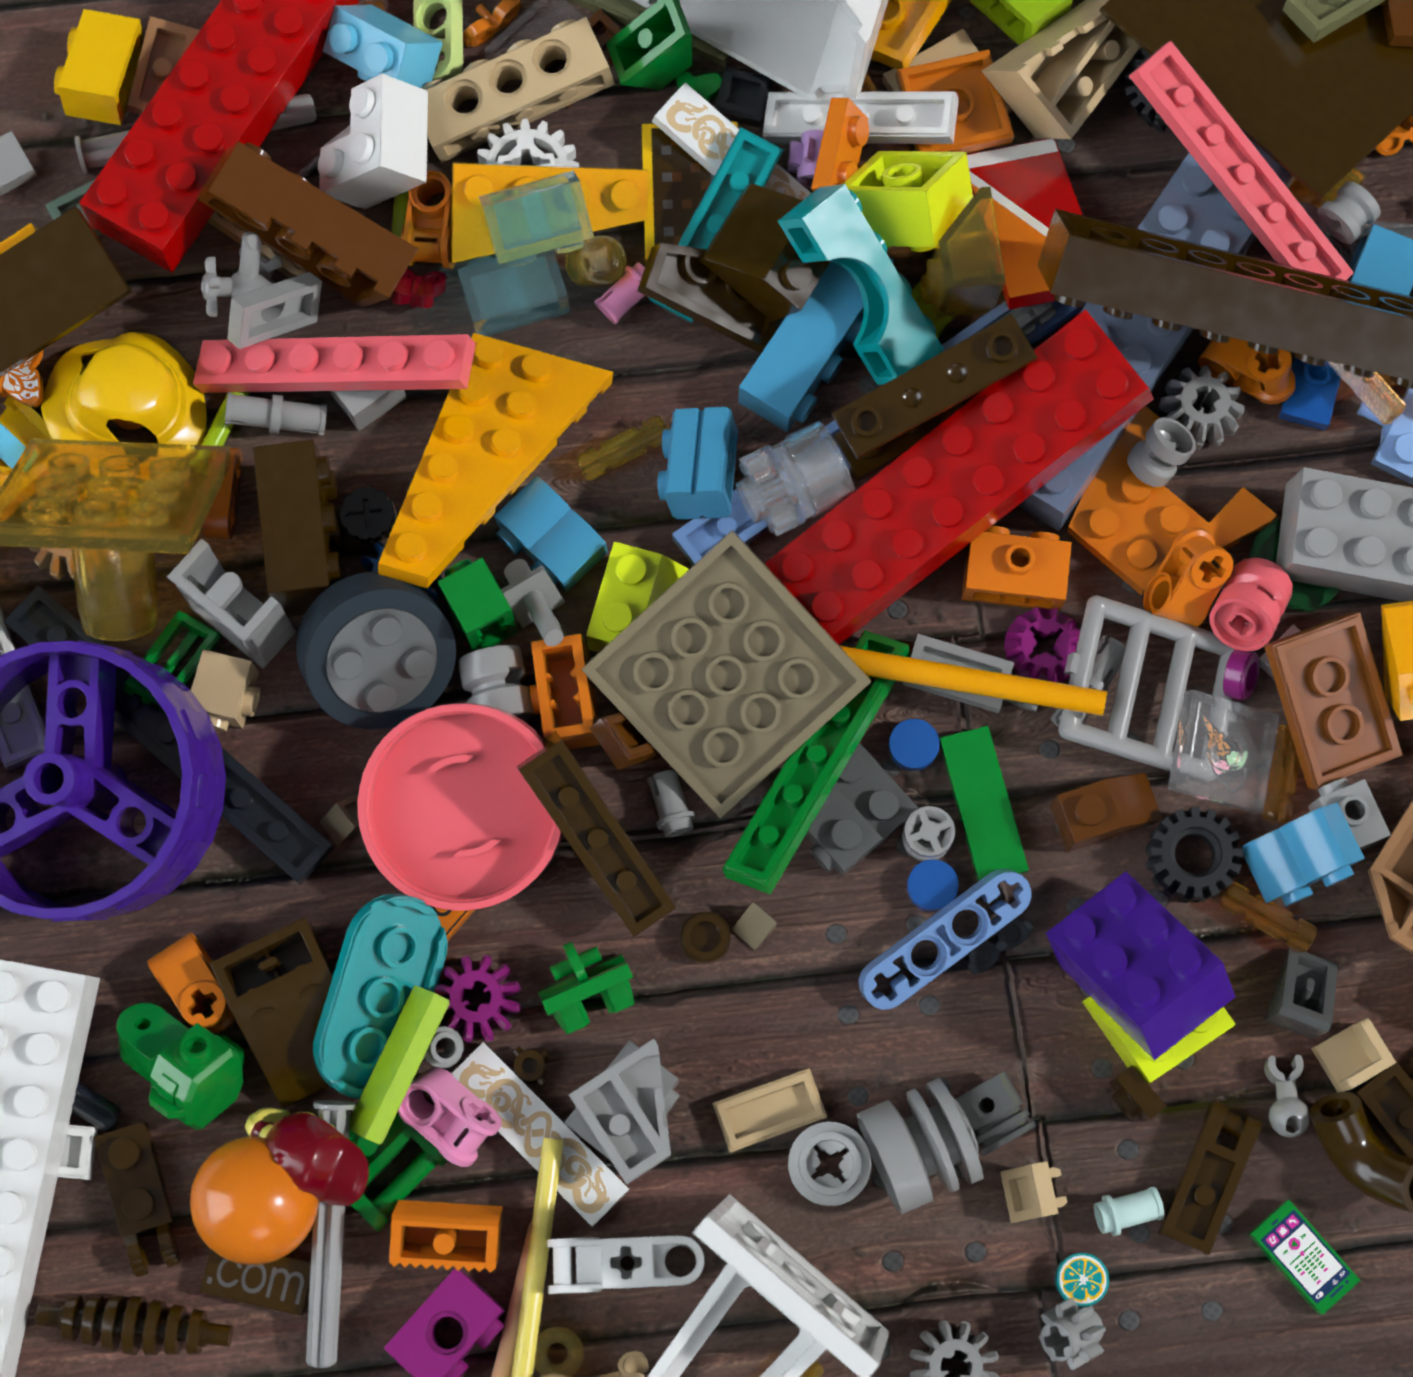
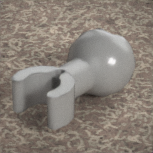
M1271 1055L1264 1064L1266 1077L1276 1085L1277 1101L1273 1103L1269 1110L1270 1124L1272 1129L1280 1136L1289 1138L1300 1136L1307 1130L1310 1124L1308 1108L1297 1096L1296 1080L1300 1077L1304 1067L1302 1056L1296 1055L1291 1061L1292 1073L1285 1080L1284 1074L1276 1067V1057ZM1286 1125L1292 1126L1295 1133L1287 1132Z

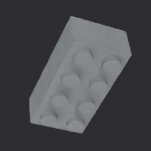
M1303 467L1285 485L1276 564L1281 566L1289 575L1291 581L1327 588L1334 587L1343 591L1402 602L1413 601V488Z

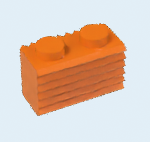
M398 1200L391 1219L389 1262L393 1267L401 1263L405 1268L411 1263L415 1269L420 1264L425 1269L433 1265L436 1270L443 1265L447 1271L454 1266L457 1271L465 1267L469 1272L475 1267L479 1273L484 1268L491 1273L496 1269L500 1254L503 1206Z

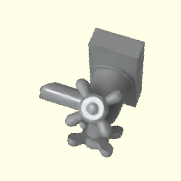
M246 231L242 236V245L239 249V270L231 278L217 276L215 257H207L204 261L206 273L203 275L201 283L203 298L207 300L206 313L210 317H217V297H231L227 339L238 349L316 323L322 281L311 272L275 283L272 280L275 273L274 270L279 269L283 265L284 260L281 256H274L270 260L260 257L261 240L257 234L251 231Z

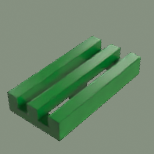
M178 610L143 659L156 665L183 627L189 629L188 634L163 667L173 675L200 637L205 638L177 677L179 681L189 687L195 678L203 649L214 652L221 642L222 634ZM130 675L124 683V692L131 696L134 693L142 696L141 701L149 706L152 703L158 705L159 712L167 716L149 689Z

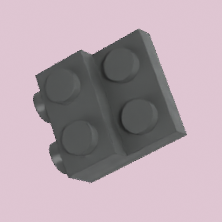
M860 742L805 835L814 845L809 849V852L818 864L828 873L835 869L841 877L847 874L907 821L911 813L919 809Z

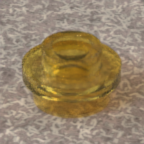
M551 1327L542 1331L538 1335L534 1362L536 1371L541 1376L548 1374L573 1376L581 1367L584 1358V1348L580 1338L572 1330L565 1327ZM554 1343H561L567 1348L568 1356L562 1364H554L548 1358V1349Z

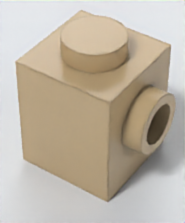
M203 649L191 691L210 716L215 731L227 732L228 726L243 729L246 717H253L259 704L260 688L255 687L259 671L250 660Z

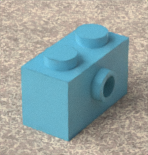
M341 5L334 7L323 52L358 70L357 76L364 81H368L380 74H385L422 88L433 79L443 42L374 5Z

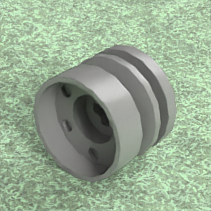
M940 1078L925 1084L931 1104L930 1108L927 1107L915 1088L906 1093L911 1116L905 1119L901 1117L890 1100L856 1114L863 1138L868 1146L877 1172L894 1207L900 1215L933 1201L929 1177L937 1174L950 1193L960 1189L954 1169L955 1165L958 1166L969 1184L984 1179L979 1161L978 1143L973 1129L961 1105L951 1096Z

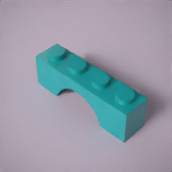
M845 184L819 187L777 222L802 263L831 261L846 269L856 281L863 300V320L853 346L876 384L884 385L940 354L944 349L936 337V328L933 322L921 312L911 295L912 288L902 274L897 272L888 257L887 246L884 240L872 230L863 215L862 204L856 194L849 190Z

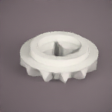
M822 1122L808 1127L796 1138L789 1153L788 1172L796 1190L806 1199L818 1205L838 1206L854 1199L866 1186L871 1173V1156L865 1141L854 1129L837 1122ZM815 1145L821 1151L824 1150L828 1155H832L835 1152L840 1153L844 1148L847 1149L848 1153L842 1157L843 1160L838 1165L839 1170L842 1172L841 1176L845 1180L843 1184L838 1177L834 1178L830 1173L825 1174L823 1177L818 1176L815 1180L811 1178L821 1163L817 1157V1151L813 1148Z

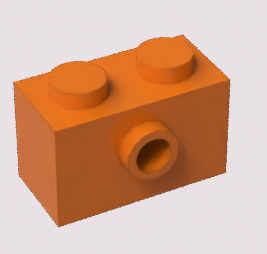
M991 526L967 545L961 600L1030 609L1035 607L1046 609L1058 608L1060 611L1066 601L1072 542L1060 541L1058 535L1049 532H1033L1030 534V537L1010 535V530L1007 528Z
M581 634L564 636L562 642L556 646H548L544 640L532 641L531 648L536 684L530 685V697L535 714H541L544 738L556 731L569 750L600 745L590 730V727L599 720L594 683L581 670L590 661L589 647Z

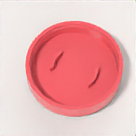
M454 703L429 708L416 713L393 728L382 739L369 758L362 775L358 793V820L362 839L371 859L382 875L402 893L420 899L426 905L440 909L460 911L476 910L496 905L517 895L529 886L550 863L563 836L517 768V765L547 746L543 738L532 727L513 714L496 707L477 703Z

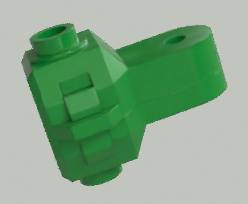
M151 1003L132 1005L120 1014L116 1024L120 1056L129 1067L151 1083L149 1104L167 1119L176 1118L191 1128L200 1130L237 1100L243 1084V1062L245 1055L244 1049L227 1036H216L198 1023L189 1029L164 1009Z

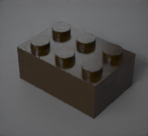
M314 439L253 447L267 593L280 603L287 617L305 615L310 605L322 592L336 582L347 578L345 565H341L339 553L335 551V547L343 546L340 518L336 517L334 505L330 503V500L338 499L335 471L330 468L328 455H320Z

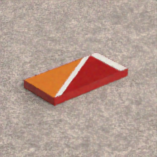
M1048 138L967 154L974 208L1008 309L1012 310L1056 301L1054 299L1055 294H1051L1037 265L1054 210L1059 209L1082 215L1056 140Z

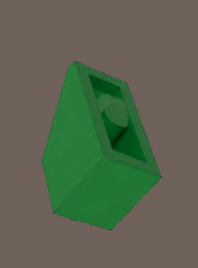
M679 0L656 1L606 42L621 85L661 90L692 66V34Z

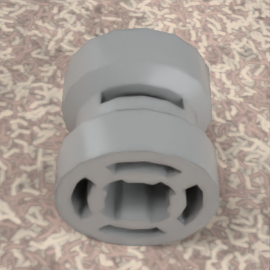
M1162 417L1157 419L1148 429L1146 440L1137 442L1127 456V463L1134 475L1142 482L1153 487H1162L1167 485L1177 472V465L1184 464L1191 457L1196 449V442L1193 435L1184 425L1171 418Z

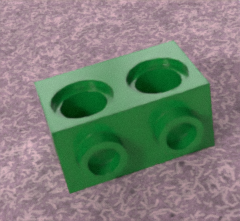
M483 558L473 563L470 559L460 561L444 572L445 578L437 581L445 605L471 652L496 646L518 634L512 609Z

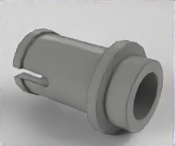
M666 770L647 778V784L650 786L660 819L656 822L657 829L663 830L665 837H675L693 830L692 820L696 816L694 811L688 810L679 781V774L675 770Z
M446 1026L438 1027L423 1060L438 1068H448L456 1064L463 1052V1040L460 1034ZM439 1040L440 1047L445 1049L444 1052H436V1044Z

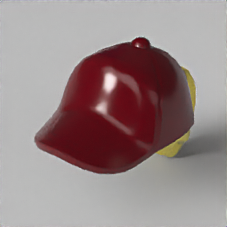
M262 1108L249 1116L245 1124L247 1135L264 1138L267 1148L273 1155L274 1162L277 1165H281L298 1189L312 1194L318 1201L337 1206L354 1204L363 1195L369 1175V1165L366 1156L355 1143L340 1133L333 1125L310 1112L290 1115V1111L282 1108Z

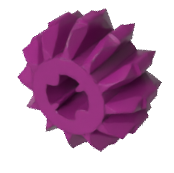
M484 955L482 957L479 970H474L471 958L464 956L461 959V964L465 973L459 976L452 967H446L444 974L453 982L452 987L442 984L436 985L434 992L450 999L444 1016L455 1013L447 1021L446 1027L457 1031L465 1023L463 1040L468 1043H472L477 1027H481L485 1041L491 1042L494 1040L491 1024L496 1022L506 1032L512 1028V1025L502 1016L503 1011L520 1013L521 1005L515 1001L507 1000L505 997L517 994L521 991L518 982L500 985L510 973V968L506 964L498 967L490 975L492 969V958L490 956ZM478 987H485L484 993L488 998L491 997L490 1003L480 1004L477 1012L470 1011L472 1006L467 1000L465 1001L466 995L475 994Z

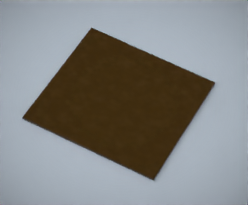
M1109 0L1100 8L1099 11L1150 55H1153L1164 44L1172 41L1244 134L1320 199L1326 196L1413 113V47L1389 46L1382 12L1385 1L1315 43L1284 13L1283 7L1286 0Z

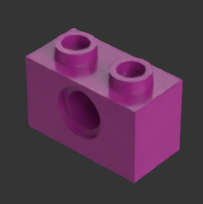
M454 1268L383 1349L413 1377H461L469 1367L463 1361L464 1357L476 1344L484 1350L505 1327L499 1318L506 1310L462 1269L457 1271ZM446 1317L457 1319L463 1327V1338L452 1349L441 1346L435 1335L438 1323Z

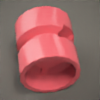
M1262 558L1244 559L1234 566L1230 577L1227 579L1222 592L1210 612L1209 624L1214 635L1222 643L1233 649L1246 652L1259 650L1269 643L1280 622V617L1292 596V582L1281 566Z

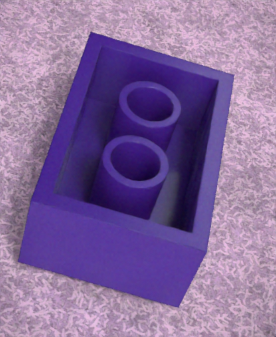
M1126 871L1046 932L1061 968L1154 1061L1236 997L1223 962Z

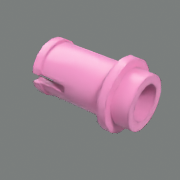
M636 263L633 267L626 266L624 268L625 275L600 298L594 301L599 310L614 324H617L622 316L646 296L637 291L645 269L640 263Z

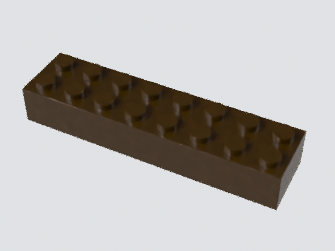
M1059 209L1054 210L1037 266L1051 294H1055L1054 299L1062 304L1081 308L1084 307L1085 302L1104 306V312L1122 319H1132L1133 314L1152 318L1151 322L1154 325L1167 330L1180 331L1183 325L1199 329L1200 335L1216 342L1228 343L1230 337L1248 341L1247 345L1250 348L1262 353L1277 354L1278 349L1296 353L1295 357L1308 364L1324 366L1326 360L1344 364L1343 369L1354 375L1370 378L1373 372L1391 376L1390 380L1400 386L1413 389L1412 296Z

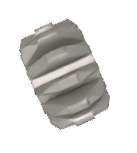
M1208 364L1201 367L1198 376L1187 367L1181 371L1179 375L1180 381L1170 379L1164 388L1168 396L1162 397L1159 402V410L1168 414L1165 418L1178 421L1193 435L1196 442L1195 451L1202 448L1205 439L1216 448L1224 441V435L1233 436L1239 428L1235 419L1241 418L1245 410L1244 405L1235 401L1241 394V386L1226 388L1225 383L1229 377L1227 371L1220 373L1217 379L1211 377V370ZM1194 402H1200V408L1203 404H1206L1210 409L1209 413L1204 414V408H1201L1198 412L1193 407Z
M940 1321L938 1323V1330L941 1341L938 1342L930 1332L923 1331L920 1334V1338L931 1348L928 1354L917 1349L910 1351V1358L926 1362V1368L911 1371L909 1373L910 1377H944L948 1371L941 1369V1361L943 1357L952 1358L955 1350L963 1354L960 1361L967 1362V1371L965 1375L956 1374L954 1377H999L994 1372L983 1370V1363H991L999 1359L998 1353L996 1351H987L982 1354L978 1352L987 1342L989 1336L985 1332H980L970 1342H967L970 1323L966 1321H961L958 1325L955 1339L952 1337L949 1323L947 1321Z

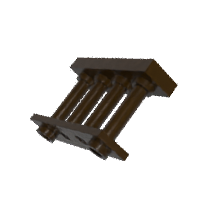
M1010 314L833 412L832 417L841 431L833 436L834 441L857 482L891 464L985 388L1036 361L1037 356L1014 316Z

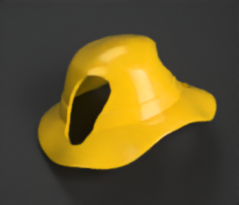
M128 332L111 339L84 343L66 352L57 361L49 376L41 404L42 416L48 432L67 462L85 477L99 484L119 489L150 487L176 474L199 451L207 424L204 393L193 385L195 376L193 368L166 341L157 336L142 332ZM95 354L87 367H85L82 363V358ZM121 419L132 421L148 428L158 441L156 457L143 468L134 467L129 460L126 449L106 426L108 420Z

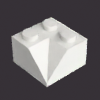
M380 74L351 88L349 102L351 124L320 148L318 171L320 173L319 190L336 200L367 209L427 182L428 91L385 74Z

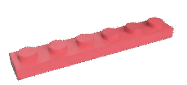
M1172 41L1160 47L1129 75L1130 79L1276 263L1347 280L1354 273Z
M468 334L268 339L242 349H238L229 340H203L193 385L202 393L467 389L476 343Z

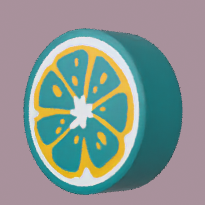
M1075 1253L1065 1257L1059 1263L1055 1272V1286L1059 1295L1064 1300L1074 1298L1077 1306H1090L1099 1302L1105 1296L1109 1287V1274L1104 1263L1096 1256L1088 1253Z

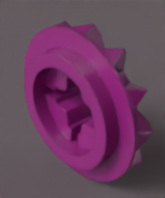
M1035 607L1022 615H1018L1009 627L1004 642L1006 659L1014 662L1012 670L1018 676L1062 683L1070 678V675L1064 674L1068 654L1076 653L1080 630L1076 625L1075 619L1061 613L1058 608L1046 609ZM1034 633L1036 635L1039 634L1044 639L1050 635L1059 634L1053 647L1054 652L1057 654L1056 657L1044 652L1040 656L1036 655L1032 659L1029 658L1037 644L1036 639L1033 637Z

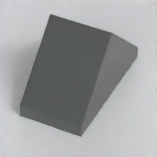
M1290 946L1285 955L1264 1021L1311 1039L1329 1032L1333 1021L1338 964Z

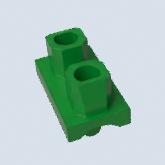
M572 941L562 945L568 959L550 966L555 981L572 973L575 974L538 990L547 1015L553 1014L566 1034L575 1032L591 1023L582 1000L599 992L609 1014L617 1013L634 1004L631 984L628 980L633 978V975L622 953L584 969L601 961L602 957L597 946L578 954Z

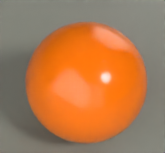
M247 1136L222 1145L203 1162L192 1184L190 1209L198 1234L211 1250L235 1263L259 1265L276 1261L288 1255L303 1242L314 1224L318 1210V1199L312 1194L298 1189L281 1165H277L274 1162L273 1155L267 1148L263 1137Z

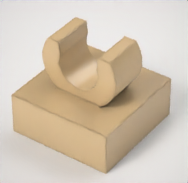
M1048 1161L1000 1171L1011 1223L1059 1214L1058 1208L1067 1203L1066 1196L1055 1198L1051 1178L1061 1176V1171L1055 1167L1049 1168Z

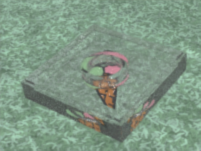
M1197 690L1185 691L1168 790L1252 814L1263 813L1280 715Z

